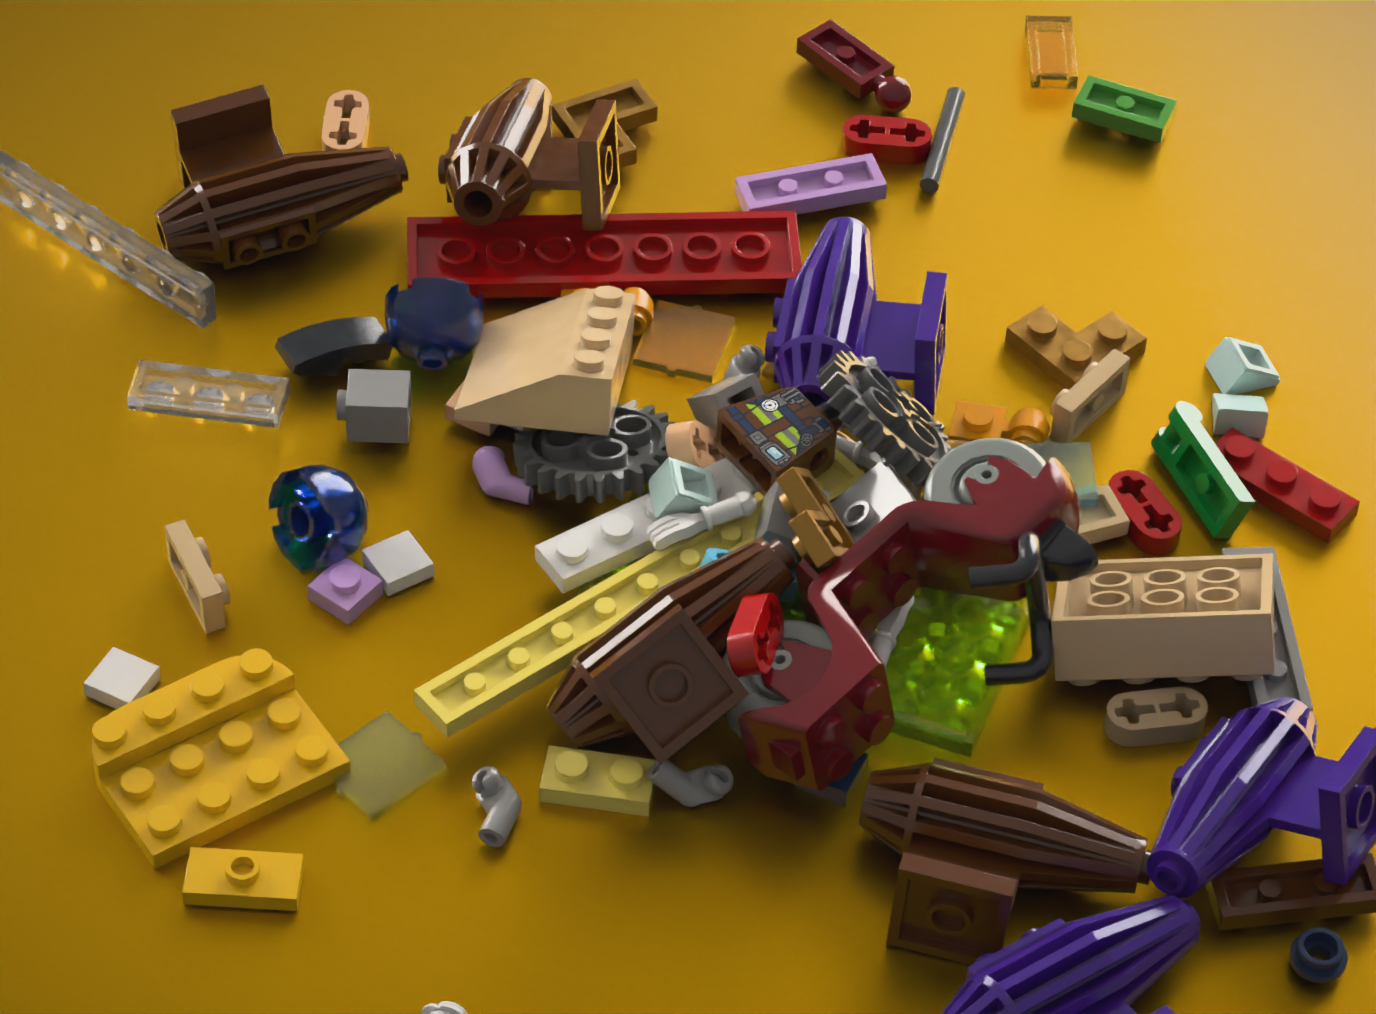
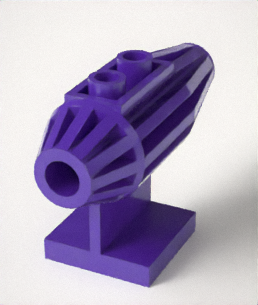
M837 217L829 220L823 227L795 279L788 278L784 298H775L773 328H777L776 332L767 333L765 345V361L773 362L774 383H779L781 389L786 387L797 388L816 407L830 399L821 390L823 384L818 380V377L821 375L819 370L841 350L845 354L851 351L858 359L861 356L864 358L875 357L877 365L888 378L892 376L895 379L915 381L914 399L921 403L931 415H935L946 352L947 273L927 271L921 304L877 301L871 236L868 228L861 221L851 217Z
M1280 697L1240 710L1230 718L1222 717L1210 733L1200 739L1196 750L1183 766H1179L1173 774L1171 781V795L1173 798L1147 861L1146 868L1151 881L1160 891L1167 895H1175L1178 898L1192 896L1200 888L1260 846L1272 829L1277 828L1321 839L1324 880L1345 885L1376 843V728L1364 726L1340 760L1336 761L1316 756L1317 720L1310 708L1297 699Z
M1166 895L1067 923L1059 918L1040 929L1033 928L1027 931L1018 941L995 953H986L979 957L968 967L966 981L941 1014H1137L1129 1005L1198 943L1201 927L1199 915L1188 901L1181 900L1175 895ZM1165 1005L1151 1014L1175 1013Z

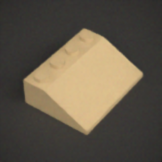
M613 286L583 289L485 323L454 409V420L608 436L632 351L636 294L625 293L620 288Z
M1273 553L1098 560V566L1088 575L1071 581L1057 582L1051 618L1055 681H1069V683L1076 686H1089L1098 683L1100 680L1123 679L1124 682L1129 684H1145L1153 681L1155 678L1177 677L1180 681L1194 683L1204 681L1209 676H1232L1236 680L1252 681L1266 674H1274Z

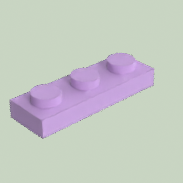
M869 153L735 177L734 192L743 212L796 211V215L886 199L887 183L873 154Z

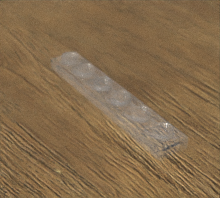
M0 151V201L202 329L217 318L214 282L204 273L186 266L175 259L167 250L159 249L141 238L133 229L124 227L104 215L96 206L88 205L69 193L62 185L53 183L38 174L27 163L19 162L5 152Z

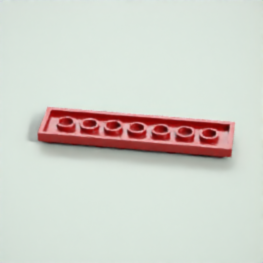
M796 211L609 214L602 231L583 230L582 214L517 215L509 220L487 226L471 225L462 220L460 216L407 217L408 300L560 297L561 290L595 289L600 286H613L620 288L622 291L630 287H638L645 290L649 295L785 293L788 278L795 279L802 266Z

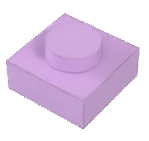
M344 555L308 585V600L347 625L352 623L383 595V580Z

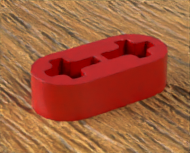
M856 115L844 122L841 147L842 151L849 157L872 153L876 162L918 164L928 158L931 148L932 131L926 123L916 119Z
M1134 470L1119 471L1114 474L1109 480V487L1130 520L1127 535L1142 552L1149 555L1163 556L1175 551L1179 545L1182 529V519L1179 513L1146 474Z
M774 593L744 596L739 604L727 637L728 660L734 675L738 678L768 674L771 669L784 631L782 608Z

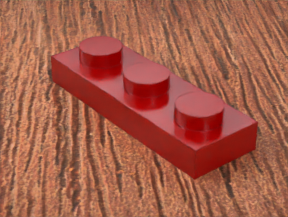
M1233 427L1215 443L1254 501L1329 544L1357 516L1359 500Z

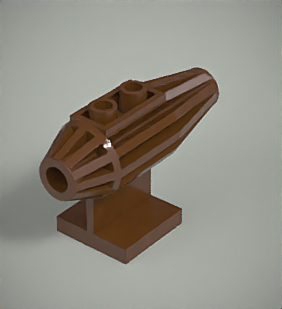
M533 78L516 80L486 103L473 117L466 116L457 134L451 135L449 149L446 155L440 156L438 164V178L440 184H446L447 202L453 203L457 214L465 222L474 226H487L509 220L521 213L528 204L535 189L578 190L581 192L583 230L602 231L620 190L616 100H596L579 138L552 137V95L549 89L542 82Z
M263 84L170 110L178 174L185 189L155 211L154 220L161 246L168 260L222 265L224 270L240 265H249L258 260L285 252L298 251L306 246L318 243V236L402 193V182H406L409 179L408 170L402 154H394L389 146L284 154L272 127L270 98Z
M761 536L662 586L574 655L545 707L578 749L636 733L657 761L662 764L749 695L723 661V656L727 651V637L744 596L774 593L779 598L795 580L790 569L797 564L777 538L768 544Z
M935 757L933 763L872 771L865 790L859 818V826L902 857L898 869L886 944L972 965L979 957L986 953H995L1003 949L1017 888L1135 894L1137 883L1149 885L1150 877L1146 867L1152 851L1146 850L1148 838L1140 836L1043 790L1044 784Z

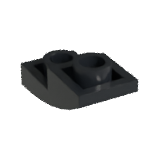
M352 317L324 321L290 332L277 339L275 349L292 374L305 378H314L318 375L338 376L343 359L360 363L366 362L368 359L389 360L394 343L375 317Z

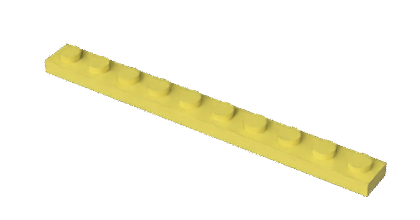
M835 447L834 463L830 469L815 480L821 489L830 492L828 501L831 504L865 473ZM759 491L753 494L757 499V506L750 516L745 518L743 515L715 526L712 531L706 529L693 537L675 542L663 550L652 552L414 689V705L448 738L568 668L574 655L659 588L700 568L707 549L720 548L734 551L752 542L764 496Z

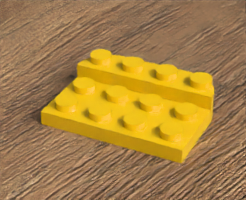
M260 648L250 649L240 656L221 660L114 710L106 717L100 718L92 727V756L97 786L154 869L188 854L190 847L207 845L351 775L349 758L296 691L294 674L286 666L273 660L268 651Z

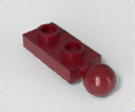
M830 19L797 38L796 53L857 98L862 99L874 91L878 106L889 113L901 112L909 106L912 99L911 86L904 78L894 76L895 65Z

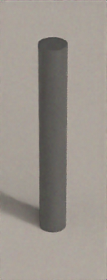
M951 87L947 91L921 177L920 187L928 193L938 190L962 110L965 92L959 87Z

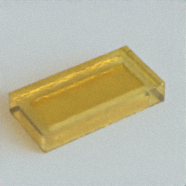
M1026 15L1025 36L1030 88L1077 89L1078 68L1072 16Z

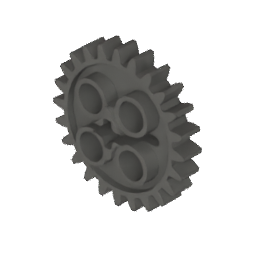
M842 350L838 354L836 353L819 370L821 375L818 377V380L823 384L821 390L830 397L827 401L828 404L841 413L838 418L844 422L851 434L865 443L866 449L870 453L875 451L880 456L883 465L887 467L891 464L901 478L908 476L915 486L921 483L925 488L926 480L934 465L942 456L954 449L946 443L949 439L948 436L936 428L938 422L934 420L928 410L912 398L911 393L907 389L902 390L899 388L895 378L892 376L888 378L878 365H870L863 356L858 359L851 351L847 354Z
M632 400L625 405H619L617 402L608 436L523 427V431L515 432V442H513L514 466L517 469V476H525L526 486L538 484V493L540 494L555 490L556 499L558 500L573 494L576 497L577 503L584 501L587 496H595L598 503H603L606 495L611 494L619 500H625V492L629 490L642 495L644 494V484L648 485L651 476L668 458L665 444L666 428L669 424L676 422H668V414L666 412L655 414V406L653 405L638 409L637 400Z

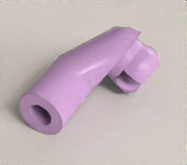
M496 446L479 448L473 457L472 469L482 491L489 496L531 505L536 485L526 486L525 478L510 474L505 462V454L500 448Z

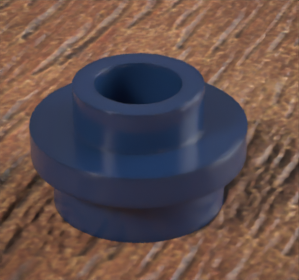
M1317 927L1306 930L1293 941L1289 953V961L1294 971L1302 978L1315 983H1328L1338 979L1344 973L1348 955L1343 941L1335 932Z

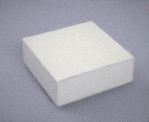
M409 530L362 549V562L372 574L383 580V590L388 596L434 576V563Z
M112 647L83 683L85 696L118 709L149 694L161 679L160 668L153 663Z

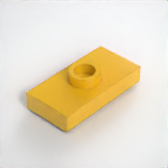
M190 847L182 891L183 904L297 911L304 871V856L300 853Z

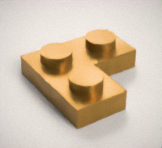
M637 79L552 105V120L564 137L579 138L596 100H616L619 169L637 163V148L624 131L657 121L658 106Z
M1042 305L1007 326L1005 342L1061 387L1069 390L1081 379L1084 371L1092 362L1099 363L1113 349L1130 357V361L1143 354L1147 338L1113 311L1076 332Z
M791 467L775 480L783 490V493L779 495V499L787 513L793 518L788 522L797 535L792 538L793 545L802 559H805L810 565L815 563L817 568L827 569L856 542L810 471L804 468Z

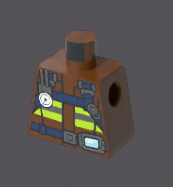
M786 387L719 409L716 447L765 496L776 481L775 479L791 467L808 469L814 479L830 469L835 458L836 431L846 426L838 418L841 413L830 406L827 401L815 407L797 388Z

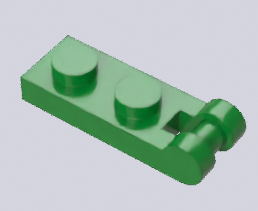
M1179 401L1168 415L1170 423L1167 427H1161L1151 440V445L1214 538L1230 539L1255 501L1200 423L1203 416L1198 408L1188 402Z

